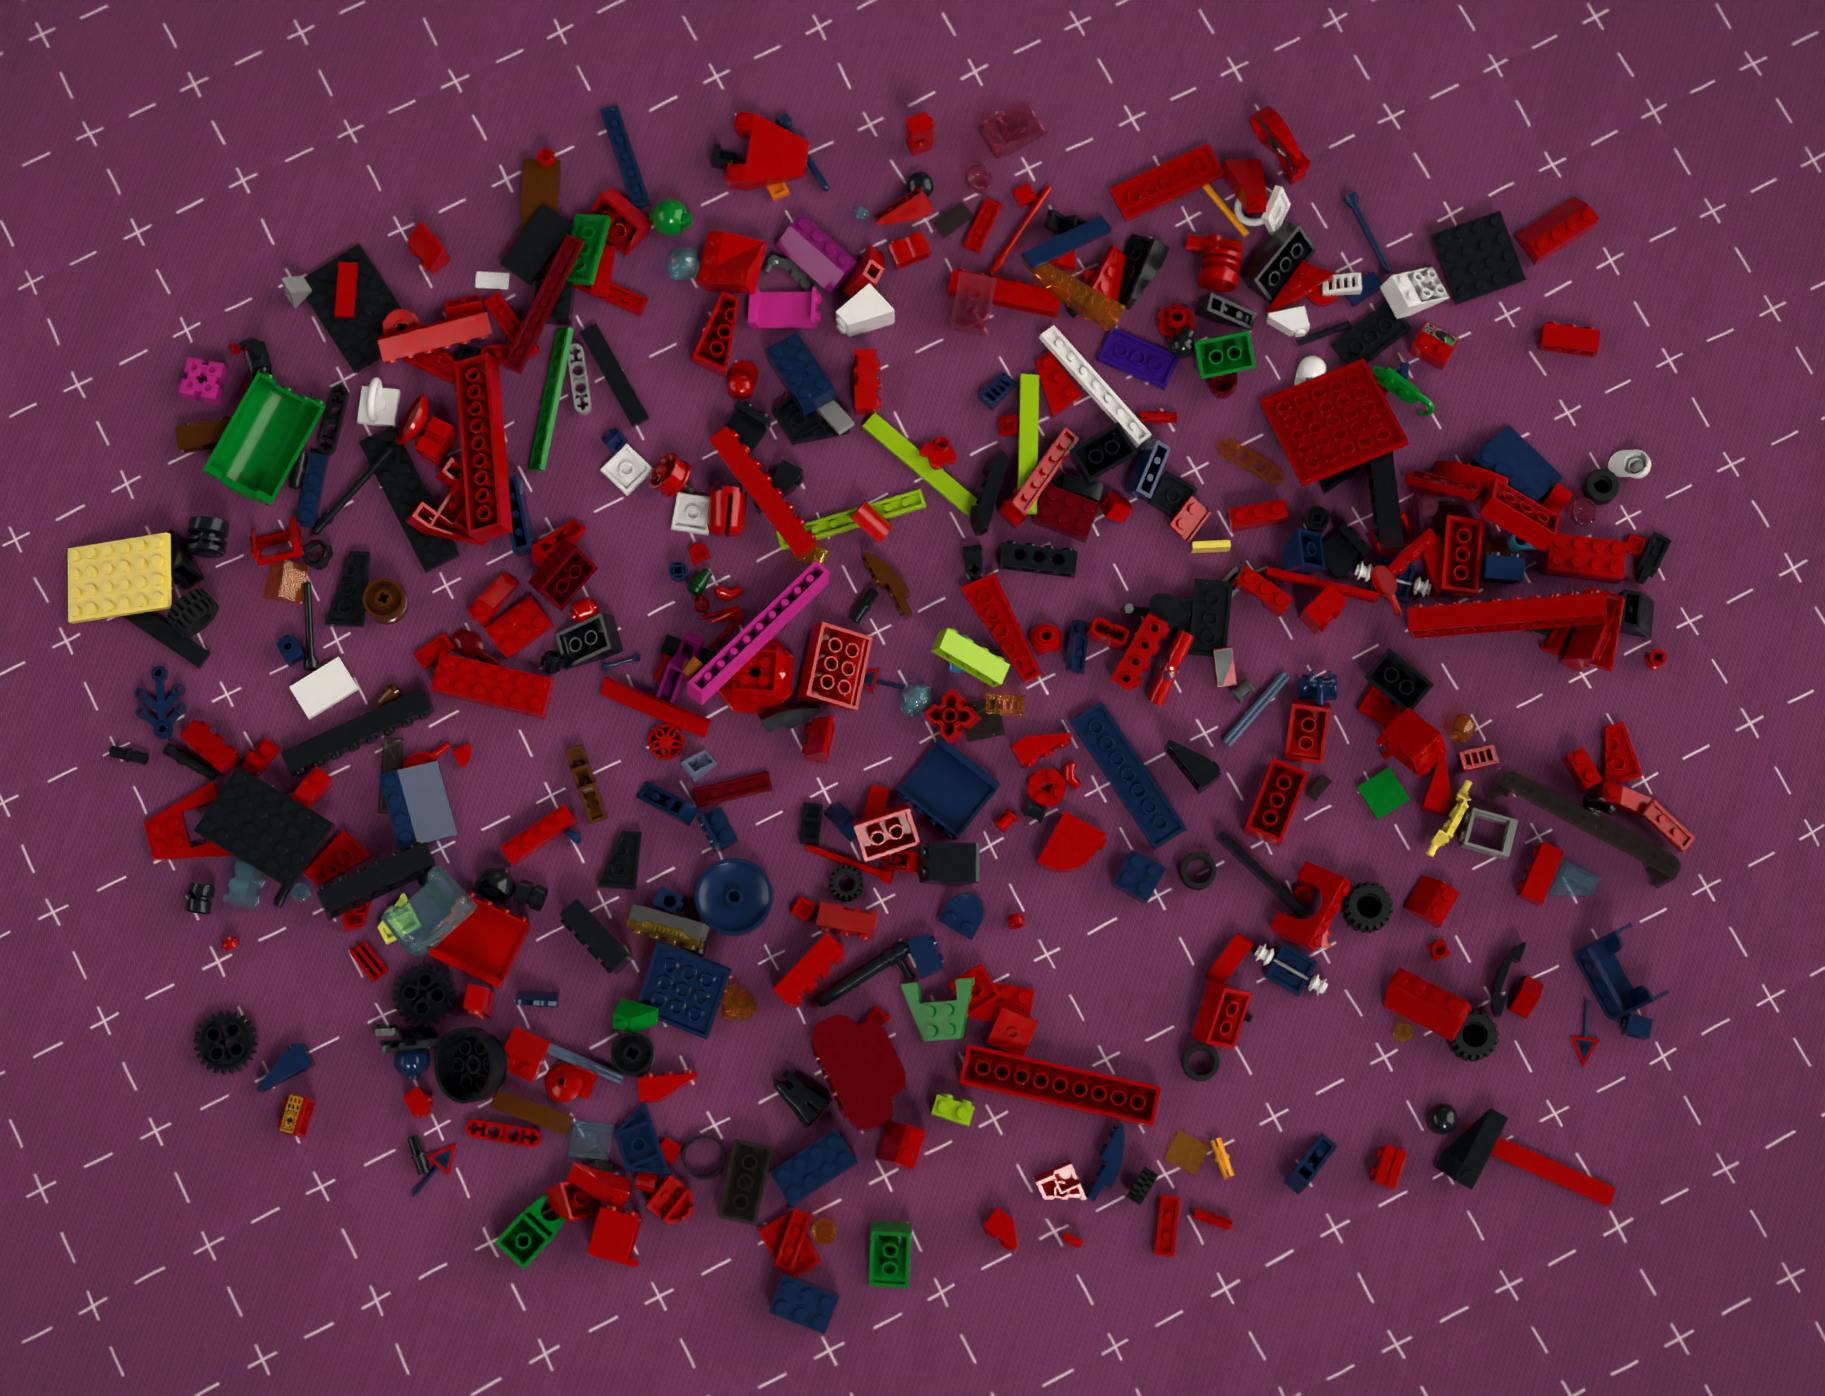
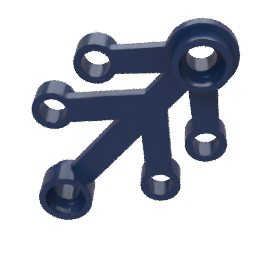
M156 666L152 669L151 676L156 682L157 702L147 695L143 688L136 689L134 695L138 700H143L158 712V720L152 717L145 707L137 708L136 715L154 727L153 732L156 737L167 739L173 733L172 725L181 714L186 713L187 706L183 702H178L174 706L175 711L168 718L166 717V712L180 696L185 694L186 689L180 683L175 684L173 692L165 700L164 681L168 678V671L162 666ZM161 670V675L156 676V672ZM182 687V691L177 693L176 689ZM143 691L144 695L142 697H138V693ZM180 705L184 707L182 711H178ZM141 710H145V714L143 716L139 715V712ZM162 726L166 727L164 732H160Z

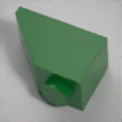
M625 999L620 1000L613 1013V1028L626 1032H636L658 1024L657 1007Z

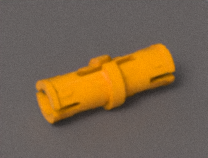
M1217 1138L1216 1141L1211 1140L1210 1144L1216 1157L1214 1160L1219 1165L1222 1178L1227 1179L1235 1176L1229 1161L1230 1156L1226 1153L1222 1138Z

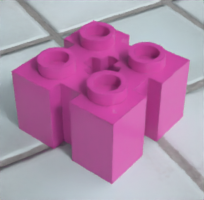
M187 357L184 369L187 379L182 378L179 389L180 395L186 400L199 402V398H202L205 403L221 406L224 394L221 384L226 385L229 373L228 368L224 363L209 361V365H206L202 359Z

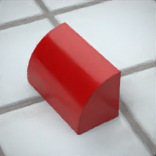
M865 500L850 516L856 524L879 544L893 527L887 519Z

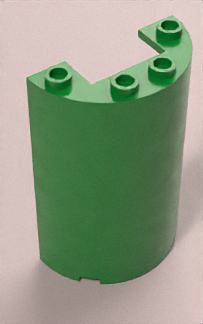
M257 372L203 471L213 479L217 477L220 484L237 494L259 504H262L264 501L266 502L264 505L271 506L326 408L325 403L320 399L315 398L313 400L302 394L298 396L287 386H278L274 377L269 373L264 372L262 374Z

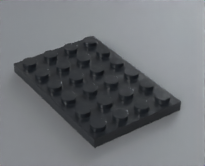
M357 244L304 277L312 289L306 300L355 374L380 359L375 337L384 335L382 321L390 311L402 309L361 246ZM339 262L358 263L354 318H336L334 316ZM399 323L398 328H396V330H405L404 327L406 326V324Z
M237 766L193 831L292 890L335 824Z

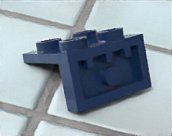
M721 807L705 815L702 811L698 812L700 816L697 818L703 832H708L706 838L712 849L716 848L720 852L739 842Z

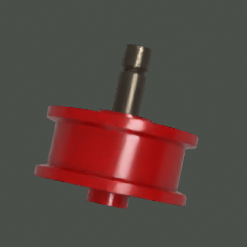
M673 452L667 453L652 469L649 477V486L654 490L659 489L666 498L673 497L681 489L692 494L695 488L687 483L691 472L690 464L687 461H680L678 455Z

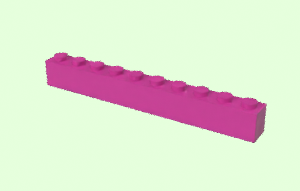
M814 561L687 683V695L702 706L829 584L830 571L817 561Z

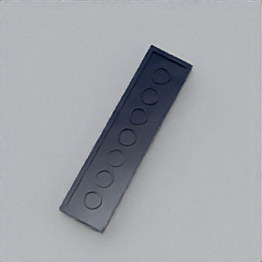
M1102 701L1070 721V725L1154 851L1187 830Z

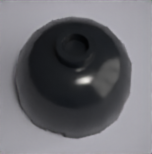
M488 868L484 870L474 884L475 886L478 885L477 891L483 897L494 903L496 899L502 901L500 903L502 905L509 902L515 890L513 878L505 868Z

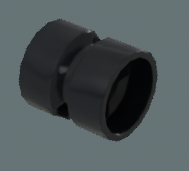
M1321 506L1309 508L1302 520V529L1322 534L1330 520L1328 511Z
M522 879L515 891L513 902L522 906L528 904L530 909L539 912L547 898L548 888L541 885L534 886L533 882Z
M190 883L188 894L191 897L187 899L185 911L210 915L212 907L210 899L214 897L215 887Z

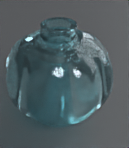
M677 247L666 256V267L670 277L677 281H686L698 274L700 262L696 256L697 252L693 248Z
M924 683L922 685L909 684L905 686L898 696L901 712L909 718L924 717L923 713L933 706L930 687Z

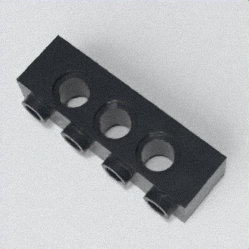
M1008 540L1002 542L999 569L1074 578L1078 551L1068 547L1063 548V550L1055 549V546L1052 545L1038 547L1034 543L1022 545L1016 541ZM1021 552L1025 555V558L1019 560L1015 557V554ZM1035 555H1041L1043 556L1044 560L1041 562H1037L1034 560L1033 557ZM1059 557L1063 562L1055 564L1052 559Z

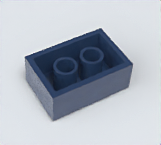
M784 1272L769 1313L825 1335L840 1294Z

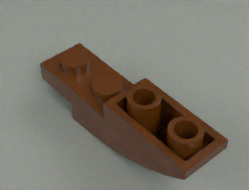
M869 552L863 553V565L866 570L870 569L873 576H871L875 587L879 586L881 590L888 587L889 589L886 591L890 599L896 601L897 605L895 608L899 616L903 615L905 620L912 617V611L905 600L910 597V591L900 576L880 558Z

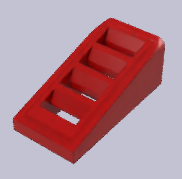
M1494 744L1458 752L1457 754L1462 773L1499 763ZM1488 750H1490L1491 756H1492V759H1493V760H1491V761H1489V758H1488V755H1487V752H1486V751H1488ZM1481 752H1483L1485 762H1482L1481 760ZM1473 754H1476L1478 764H1475ZM1466 756H1469L1471 765H1468Z

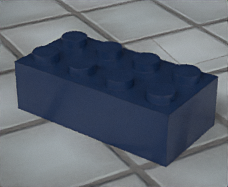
M798 332L765 349L768 363L803 416L836 399L834 386Z
M835 1129L769 1173L790 1206L793 1207L857 1165L858 1162L837 1129Z

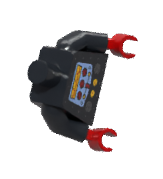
M250 337L239 343L228 344L227 348L232 347L233 349L229 355L241 354L243 350L252 381L257 372L262 374L266 372L272 375V365L264 341ZM243 385L241 391L247 392L250 386Z

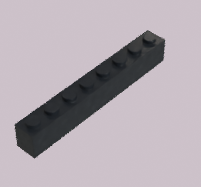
M421 688L280 753L289 773L292 776L296 775L298 777L307 773V770L312 767L323 766L324 762L330 759L337 760L341 758L345 752L357 751L365 743L372 744L378 740V737L392 735L400 727L407 728L418 719H427L434 710L426 692Z

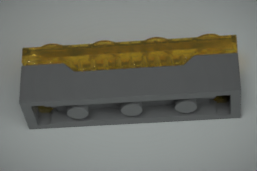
M633 904L629 920L626 924L628 928L632 929L631 933L640 936L643 933L649 934V938L658 941L660 938L667 939V943L675 946L678 943L685 944L684 948L693 951L696 948L703 949L710 928L698 921Z

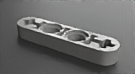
M571 344L568 366L574 407L578 414L588 415L592 410L585 354L581 345ZM575 349H577V351L580 352L577 354L579 361L576 362L574 355L571 354L574 352ZM577 366L583 368V372L580 375L573 373V369ZM583 384L586 386L584 392L578 393L575 390L576 386ZM580 398H584L585 405H588L585 406V410L578 407L581 406Z

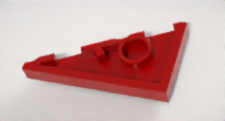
M1302 260L1266 311L1267 315L1268 313L1282 311V308L1291 302L1294 304L1308 293L1317 290L1318 285L1327 280L1330 282L1333 279L1332 274Z

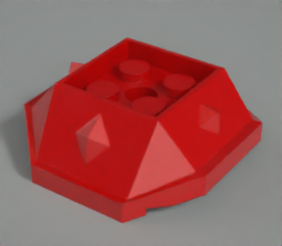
M771 639L716 693L733 713L759 714L768 709L783 705L792 696L794 656L777 639ZM756 669L760 672V675L752 677L749 672Z

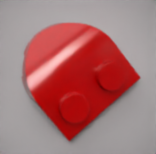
M669 1174L644 1206L667 1223L683 1222L693 1212V1195L687 1187Z

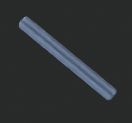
M1286 672L1280 673L1223 739L1225 745L1231 747L1288 682L1290 676Z
M552 1043L549 1047L548 1054L566 1062L593 1071L618 1084H621L624 1079V1074Z

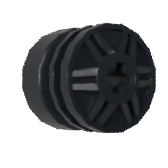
M207 516L190 517L188 532L194 536L187 537L186 541L189 544L186 545L185 551L204 558L225 557L227 542L222 540V538L228 537L229 522Z

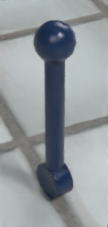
M634 654L631 658L609 664L603 663L602 669L607 670L609 667L631 661L639 662L641 657L639 654Z

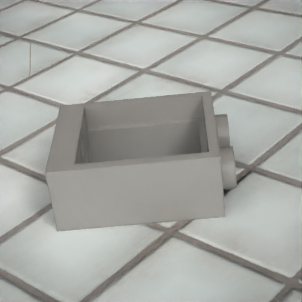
M1474 807L1470 812H1466L1464 818L1466 827L1465 830L1461 831L1459 841L1462 842L1461 848L1504 860L1509 858L1518 820ZM1475 817L1506 826L1500 851L1469 842Z

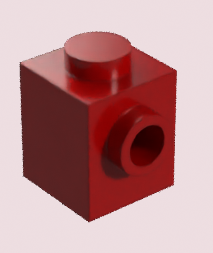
M417 1087L402 1097L412 1115L417 1119L419 1117L421 1119L431 1114L430 1110L434 1108L432 1096L429 1092L425 1093L421 1087Z

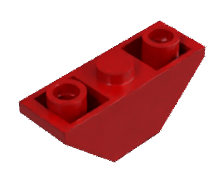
M868 244L843 292L852 298L869 283L874 287L884 271V254Z

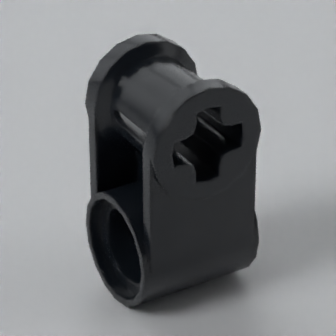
M982 545L963 546L967 579L973 582L983 578ZM976 569L977 574L973 575L972 570Z

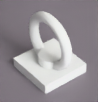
M1275 185L1273 191L1266 187V195L1269 198L1266 202V212H1263L1260 218L1251 219L1244 216L1242 204L1237 198L1234 205L1237 219L1248 226L1265 224L1269 234L1272 236L1282 225L1291 205L1282 186Z
M374 377L371 380L369 387L362 386L357 423L385 427L393 425V427H396L400 390L382 388V382L378 377Z

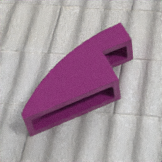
M689 631L683 636L677 653L668 662L656 697L676 705L687 683L683 677L682 666L687 659L691 660L693 656L698 659L705 641L704 638Z

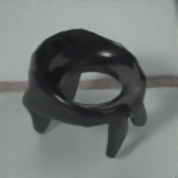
M314 539L303 546L304 555H301L303 562L307 566L316 570H322L327 567L330 559L333 557V550L328 543ZM314 546L322 549V557L317 561H312L308 557V551Z

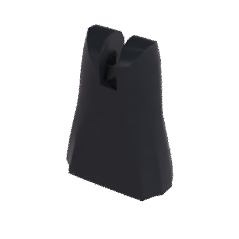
M787 1069L782 1076L793 1086L788 1089L787 1085L779 1080L773 1086L801 1124L807 1128L830 1105L832 1098Z

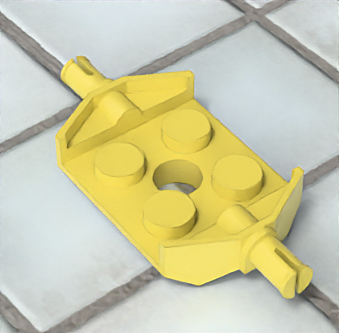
M1465 780L1461 789L1451 802L1455 806L1449 813L1451 819H1448L1441 830L1435 836H1432L1431 845L1426 852L1427 855L1434 857L1436 850L1440 846H1445V843H1448L1453 837L1465 811L1469 807L1467 801H1471V798L1468 796V791L1473 784L1471 781Z

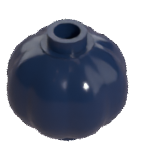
M425 1048L396 1052L393 1064L399 1074L407 1076V1080L419 1079V1075L429 1068L431 1059L429 1052Z

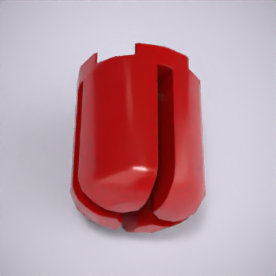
M723 486L721 490H713V487L710 488L707 527L711 533L722 537L725 528L726 537H735L743 533L745 529L747 491L745 493L739 492L740 488Z

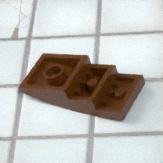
M523 159L521 233L543 204L560 215L561 160L555 159L552 165L544 167L537 162V159Z

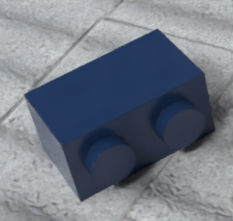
M929 932L907 941L921 979L943 971L942 965H945L942 954H937L935 947L938 945L934 935L930 937Z

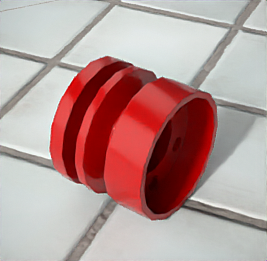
M1223 248L1204 250L1201 263L1203 268L1200 270L1198 284L1207 290L1215 292H1233L1236 290L1239 277L1237 272L1240 270L1242 259L1240 254Z

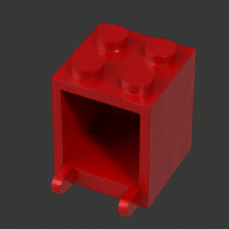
M1409 707L1390 723L1376 739L1378 746L1383 744L1386 746V749L1381 753L1382 759L1386 760L1392 755L1419 778L1428 773L1432 766L1442 760L1447 753L1441 733Z
M606 1205V1208L600 1207L587 1254L630 1267H638L639 1261L631 1257L642 1223V1219L638 1218L639 1214L625 1210L624 1214L619 1212L620 1208Z

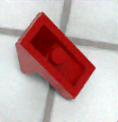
M264 738L253 752L251 750L247 752L241 768L258 778L281 750L267 738Z

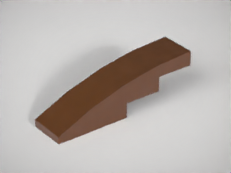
M583 744L565 749L564 752L589 824L607 819L608 816Z
M499 1089L495 1092L489 1107L566 1136L574 1119L570 1115Z

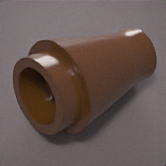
M392 682L390 685L387 684L374 703L379 708L401 698L400 696L403 692Z

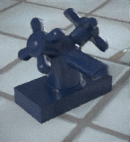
M1311 670L1309 675L1303 674L1302 678L1304 679H1298V699H1315L1318 706H1323L1324 700H1336L1338 691L1337 675H1333L1331 670L1327 671L1329 678H1324L1323 676L1313 678L1315 670Z

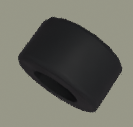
M1602 468L1596 469L1588 475L1583 482L1582 490L1585 498L1592 504L1605 505L1611 502L1617 495L1620 484L1617 476L1612 471ZM1596 481H1603L1608 486V491L1606 493H1599L1594 488V483Z

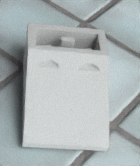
M1433 266L1391 275L1380 287L1397 319L1411 316L1450 298Z

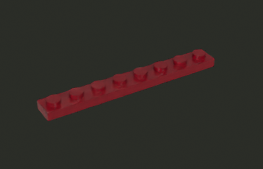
M569 234L566 235L503 363L504 368L521 375L585 244L583 240Z

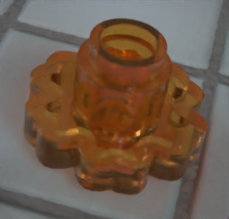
M728 985L720 1001L724 1004L721 1010L723 1017L729 1021L737 1018L740 1021H748L757 1012V1004L753 1001V996L746 989H740L738 985Z

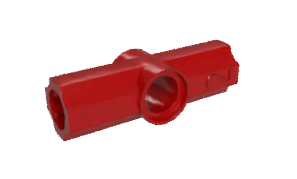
M1187 234L1185 251L1203 253L1206 249L1223 248L1235 251L1241 256L1243 240L1227 239L1219 234H1209L1207 236Z

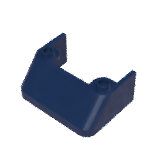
M1631 923L1582 947L1575 953V960L1604 1014L1610 1020H1617L1669 993L1667 989L1652 996L1650 990L1645 986L1640 985L1633 988L1615 953L1619 952L1623 947L1619 933L1632 927Z

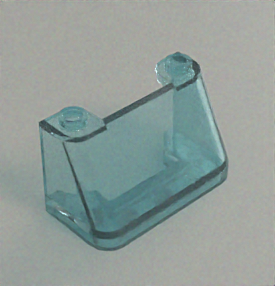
M441 866L434 867L428 872L427 880L429 882L402 907L390 906L385 910L384 915L380 917L404 949L418 957L426 955L431 947L434 948L477 909V904Z

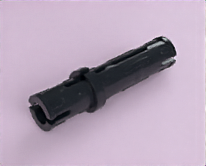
M170 743L164 747L162 754L177 761V764L187 766L211 781H214L218 776V770L188 754V751H182Z

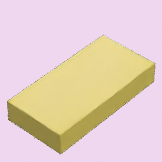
M1193 541L1191 553L1229 552L1231 541Z

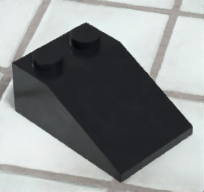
M605 613L595 615L555 634L562 659H565L564 668L566 670L606 659L624 651L613 615Z
M1172 740L1167 741L1164 747L1165 752L1198 794L1218 781L1221 769L1215 761L1211 762L1209 758Z

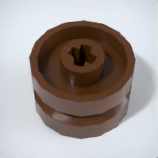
M381 578L368 584L362 600L364 608L373 620L380 624L390 625L404 618L408 612L409 601L399 583L392 579Z

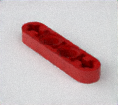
M470 1120L465 1126L466 1134L473 1138L526 1147H537L542 1142L541 1133L535 1129L482 1120ZM474 1123H477V1127L484 1128V1124H487L485 1136H482L483 1132L476 1131L475 1134H472L470 1126H474ZM493 1126L499 1128V1135L495 1138L489 1136V1129ZM513 1129L519 1133V1137L515 1141H511L508 1138L509 1131ZM522 1131H526L524 1135L532 1136V1133H535L538 1140L530 1144V1140L523 1139L524 1143H520L523 1137Z

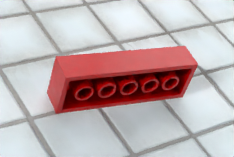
M440 652L430 689L434 694L545 719L555 683L549 677Z

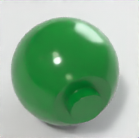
M664 199L651 210L650 220H652L655 229L665 236H676L682 233L686 227L691 228L693 214L688 213L686 207L680 201Z

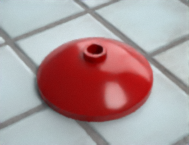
M419 393L410 405L400 425L396 437L397 444H406L416 438L421 430L425 431L424 426L429 412L426 394Z

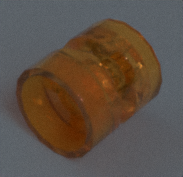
M819 1219L811 1228L812 1238L821 1245L831 1244L837 1237V1227L829 1219Z

